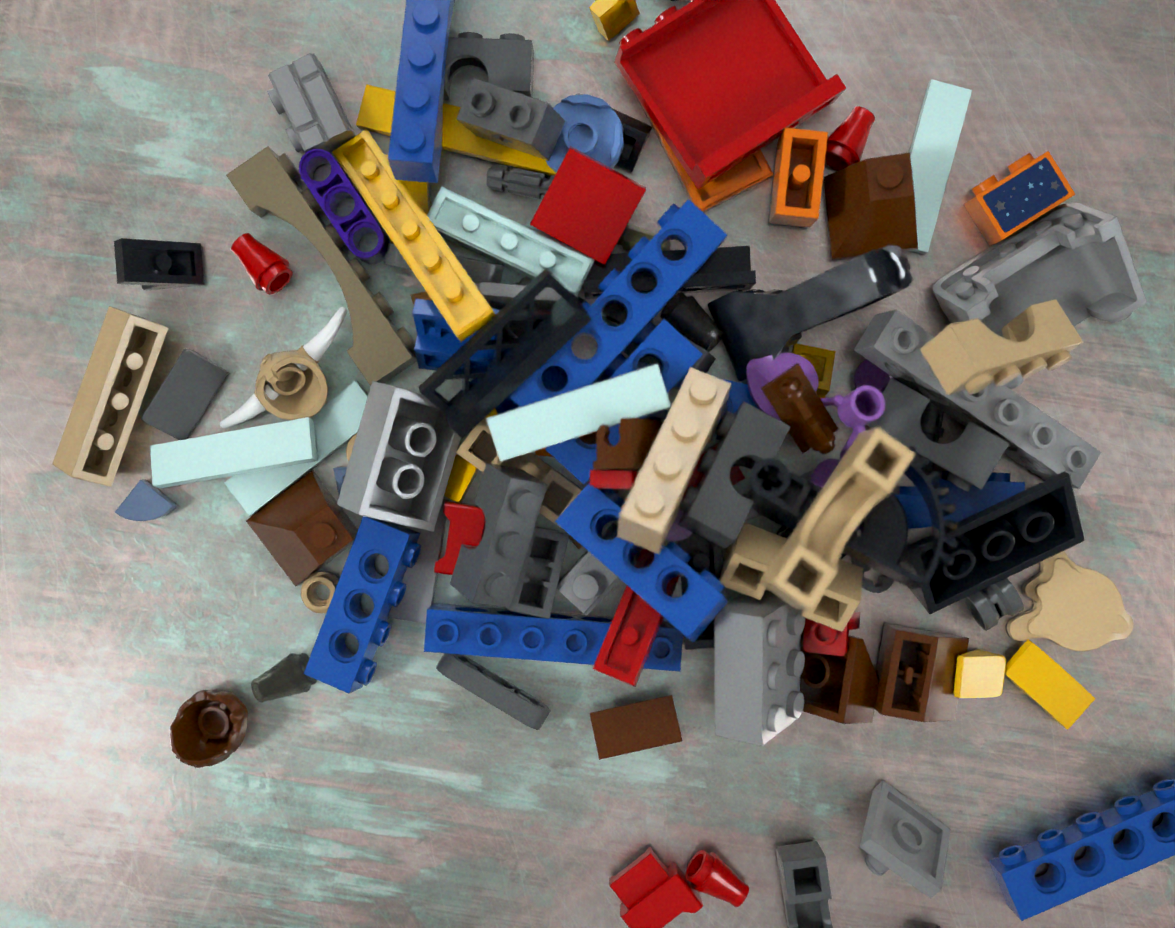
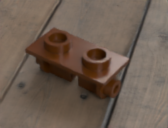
M798 363L761 387L780 420L791 426L788 432L802 453L812 449L825 455L835 448L834 432L839 430Z

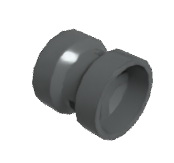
M1007 578L964 598L970 613L985 631L996 626L999 618L1005 615L1014 616L1024 609L1018 592Z

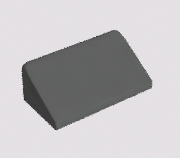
M184 349L142 415L141 420L178 440L188 439L229 372L196 351Z

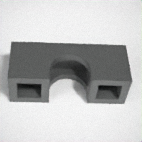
M462 32L458 34V37H449L443 100H450L451 81L459 71L465 68L479 69L488 76V83L533 98L534 50L532 40H525L524 36L513 33L502 34L500 39L483 38L481 34L474 32Z
M891 378L882 393L885 400L883 414L866 425L871 428H880L907 448L914 446L916 451L912 461L917 463L922 458H928L930 463L926 469L930 470L933 463L946 469L949 473L945 479L968 492L972 485L982 489L1010 443L970 421L960 436L951 443L939 444L929 440L921 429L920 419L930 399Z
M743 402L734 414L727 411L715 434L721 436L716 449L713 450L709 447L697 468V471L703 474L697 487L695 488L690 485L682 498L679 509L684 511L678 525L724 550L734 543L754 502L739 494L732 486L730 480L731 467L743 466L752 470L754 465L763 459H775L791 426L746 402Z
M486 463L474 502L483 510L485 515L484 535L478 546L461 545L450 585L472 603L510 608L548 486L522 469Z
M812 841L776 847L788 928H833L828 906V899H832L826 857L818 842Z

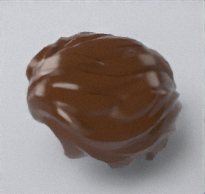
M211 690L196 692L178 709L176 717L170 726V745L172 746V752L176 754V758L180 759V762L195 768L213 766L226 760L240 747L245 737L248 711L245 705L232 692L219 691L214 693Z

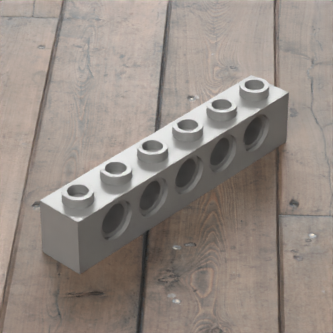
M897 310L875 314L854 348L855 352L908 388L930 399L929 402L962 425L966 426L970 421L1010 443L1004 453L1044 481L1066 471L1070 475L1073 488L1080 489L1101 454L1099 450L1005 385L996 386L992 382L986 388L969 395L967 390L947 395L920 350L935 336Z

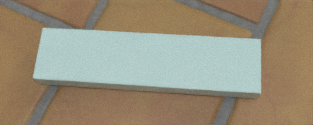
M933 79L927 85L909 151L915 194L918 249L908 251L923 255L929 251L972 93L970 89Z
M441 187L427 214L442 237L532 280L547 267L576 297H578L584 285L583 280H586L595 259L444 187Z
M654 364L486 419L501 462L597 431L602 424L610 427L619 424L621 418H638L669 408L671 405L658 364Z
M358 381L350 384L327 402L319 413L311 417L314 420L318 461L235 475L224 483L249 516L254 515L346 444L358 432L368 398L367 392Z
M309 417L150 446L152 483L154 487L159 489L318 461L314 420Z

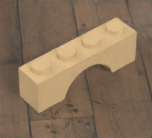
M1055 299L1029 306L1001 329L1003 338L992 332L976 318L949 325L920 350L947 395L967 390L969 395L986 388L992 382L996 386H1001L1010 382L1018 375L1025 379L1038 373L1045 367L1048 371L1055 370L1072 359L1069 352L1082 344L1083 340Z
M690 367L620 512L617 537L657 554L660 553L677 516L693 470L705 446L711 442L725 412L731 383Z
M878 427L859 433L759 583L795 609L812 611L838 572V560L849 537L874 505L891 492L915 454Z

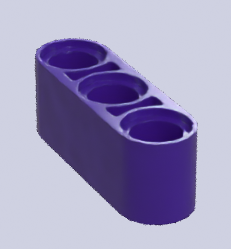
M323 149L307 151L299 162L301 178L348 249L367 264L382 262L385 259L387 243H390L389 237L339 162L328 151ZM330 164V175L323 181H315V169L319 165ZM346 198L354 199L355 207L353 211L345 217H339L336 213L338 203ZM376 233L378 236L377 246L372 251L362 252L359 248L361 238L365 234Z

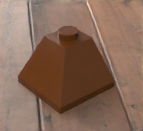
M910 152L864 159L824 177L832 261L855 258L888 245L900 246L902 251L918 249L915 194Z
M310 471L246 520L295 587L350 547L358 531L344 510L341 509V506L337 505L335 498L314 471Z
M803 629L800 638V651L803 652L805 657L804 669L800 675V692L804 696L803 711L841 724L872 723L879 679L864 640L849 635L848 651L845 656L805 652L803 650Z

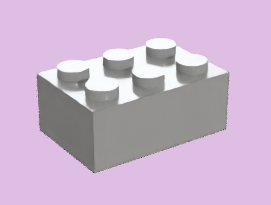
M372 381L337 505L358 515L434 532L461 439L459 435L450 429L445 413L421 394Z
M765 590L760 600L742 594L728 602L715 617V736L760 746L766 744L797 720L804 708V696L800 692V675L804 669L805 657L803 652L800 651V638L805 625V617L801 616L802 610L795 609L770 590Z

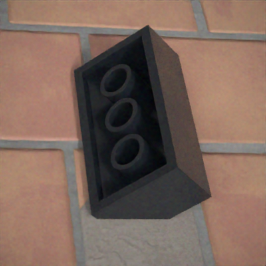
M1064 471L959 521L956 531L944 533L945 536L958 540V545L955 549L942 550L954 557L955 560L952 566L944 567L937 565L930 582L924 588L909 589L927 612L932 614L1085 541L1070 475ZM933 534L906 547L900 560L902 568L919 577H923L932 553Z

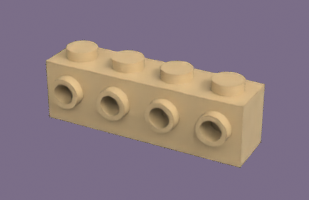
M109 306L52 465L72 478L112 486L168 327Z

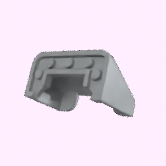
M1075 202L1054 207L949 272L933 286L935 297L951 324L978 318L987 328L1002 338L1001 329L1029 306L1056 299L1073 326H1076L1090 316L1111 323L1120 322L1127 319L1133 311L1147 303L1117 216ZM1018 375L1004 385L1013 389L1021 385L1024 379L1021 375Z

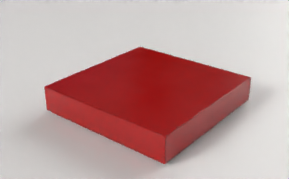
M570 146L530 225L605 265L642 199L646 187Z

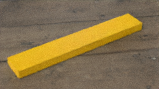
M366 84L356 126L359 129H367L371 132L391 136L396 91ZM443 103L442 149L555 176L556 172L547 165L546 160L476 136L456 119L461 107Z
M365 129L334 150L332 153L460 342L480 330L496 314L403 180H395L387 157L369 131Z

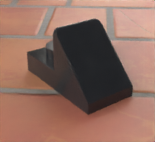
M126 238L114 241L117 284L142 285L143 290L204 285L201 243Z

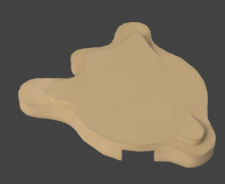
M1065 551L1040 562V571L1022 586L1023 594L1033 600V608L1013 617L1007 624V633L1014 640L1025 641L1042 637L1051 640L1061 647L1074 651H1090L1112 640H1123L1133 630V619L1125 611L1121 594L1115 584L1107 576L1095 570L1076 565L1069 559Z

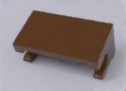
M621 418L618 430L620 440L615 446L609 442V426L600 425L596 435L597 461H593V470L641 471L664 421Z
M672 695L589 713L599 760L682 742Z

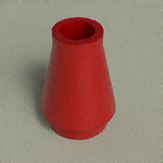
M860 106L852 109L849 116L827 138L826 165L839 171L861 161L871 126L875 121V116L872 112Z
M250 233L239 236L232 244V252L240 260L257 290H264L269 295L275 294L282 290L291 280L293 272L289 268L288 260L257 241Z
M698 851L686 868L685 879L691 882L692 889L726 901L734 907L740 906L749 893V886L741 881L715 852Z

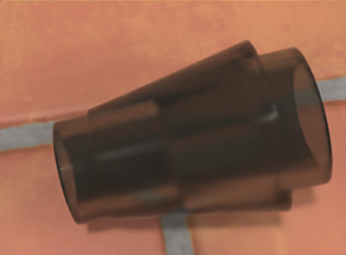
M683 292L676 294L666 304L660 315L662 320L665 319L682 336L707 352H710L720 342L724 334L718 329V326L694 296L687 297Z
M291 653L258 678L252 680L251 689L255 698L263 703L268 700L308 692L311 685L317 682L316 679L304 675L310 657L305 653L298 655Z

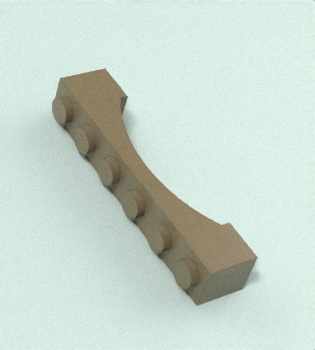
M267 146L226 174V176L250 211L260 218L268 213L284 220L298 229L317 248L333 271L347 302L353 331V347L348 349L347 353L370 386L372 381L384 384L417 361L416 356L412 352L415 347V341L404 326L397 330L388 317L394 313L392 307L380 291L373 295L365 281L370 279L368 272L357 257L349 260L341 248L345 245L344 241L332 223L326 226L318 214L322 208L310 190L307 188L302 191L294 178L300 173L285 153L278 156Z

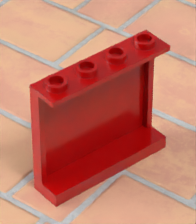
M689 0L690 3L679 10L676 6H673L662 12L655 19V25L643 32L640 28H637L624 36L619 42L620 46L614 63L697 189H700L778 139L784 128H795L834 103L846 89L838 74L828 80L826 79L775 0Z

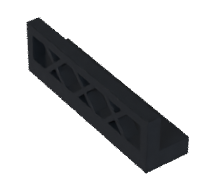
M750 246L718 247L676 294L750 290L756 284L755 270H751ZM685 249L662 251V254L668 260L678 261L685 256ZM628 253L611 254L605 265L596 260L594 261L586 280H583L585 299H597L603 293L598 289V286L613 269L616 268L621 273L632 261L627 256ZM639 272L631 279L632 287L641 294L650 293L656 288V280L648 272Z
M546 267L419 386L420 393L445 413L450 429L463 438L592 319L581 301ZM548 285L561 296L549 309H534L535 297ZM510 320H526L525 331L518 338L502 339V328ZM494 349L493 361L483 368H470V357L478 350ZM462 379V389L450 401L436 391L446 380Z

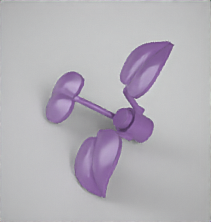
M780 353L774 360H772V355L763 358L752 359L747 364V384L754 403L759 410L781 421L779 416L764 395L761 387L796 363L800 365L815 391H817L819 385L818 375L813 365L804 357L794 353ZM867 359L860 363L854 373L853 382L856 390L844 397L836 395L831 398H821L824 406L838 407L837 411L840 420L846 426L853 429L852 434L840 452V460L826 459L820 462L813 471L810 481L822 488L858 434L865 431V425L878 419L883 414L885 400L882 393L891 378L896 380ZM859 525L855 528L853 532L858 531L860 529Z

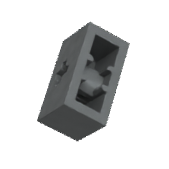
M472 78L456 118L478 137L547 161L551 158L565 120L549 103Z
M535 526L510 608L505 607L507 610L550 619L569 539L568 534Z

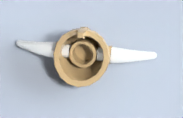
M340 307L323 329L298 350L267 354L260 364L254 394L238 410L220 422V427L225 429L241 424L265 410L278 418L286 420L311 418L319 413L326 403L328 386L324 373L317 363L339 331L347 314V309Z

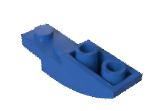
M942 470V479H939L933 485L934 489L948 487L950 493L946 498L940 500V504H954L955 511L953 514L943 518L944 520L956 522L1025 490V482L1010 481L1011 473L992 472L982 489L972 485L967 492L946 480L945 477L949 471ZM899 486V494L895 495L905 510L909 529L932 527L928 507L916 486Z

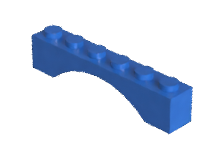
M406 0L388 161L395 180L438 183L442 149L445 68L455 0Z

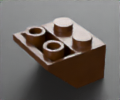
M885 623L876 670L879 686L875 710L881 715L919 722L955 721L959 698L954 697L953 694L957 656L967 653L969 638Z

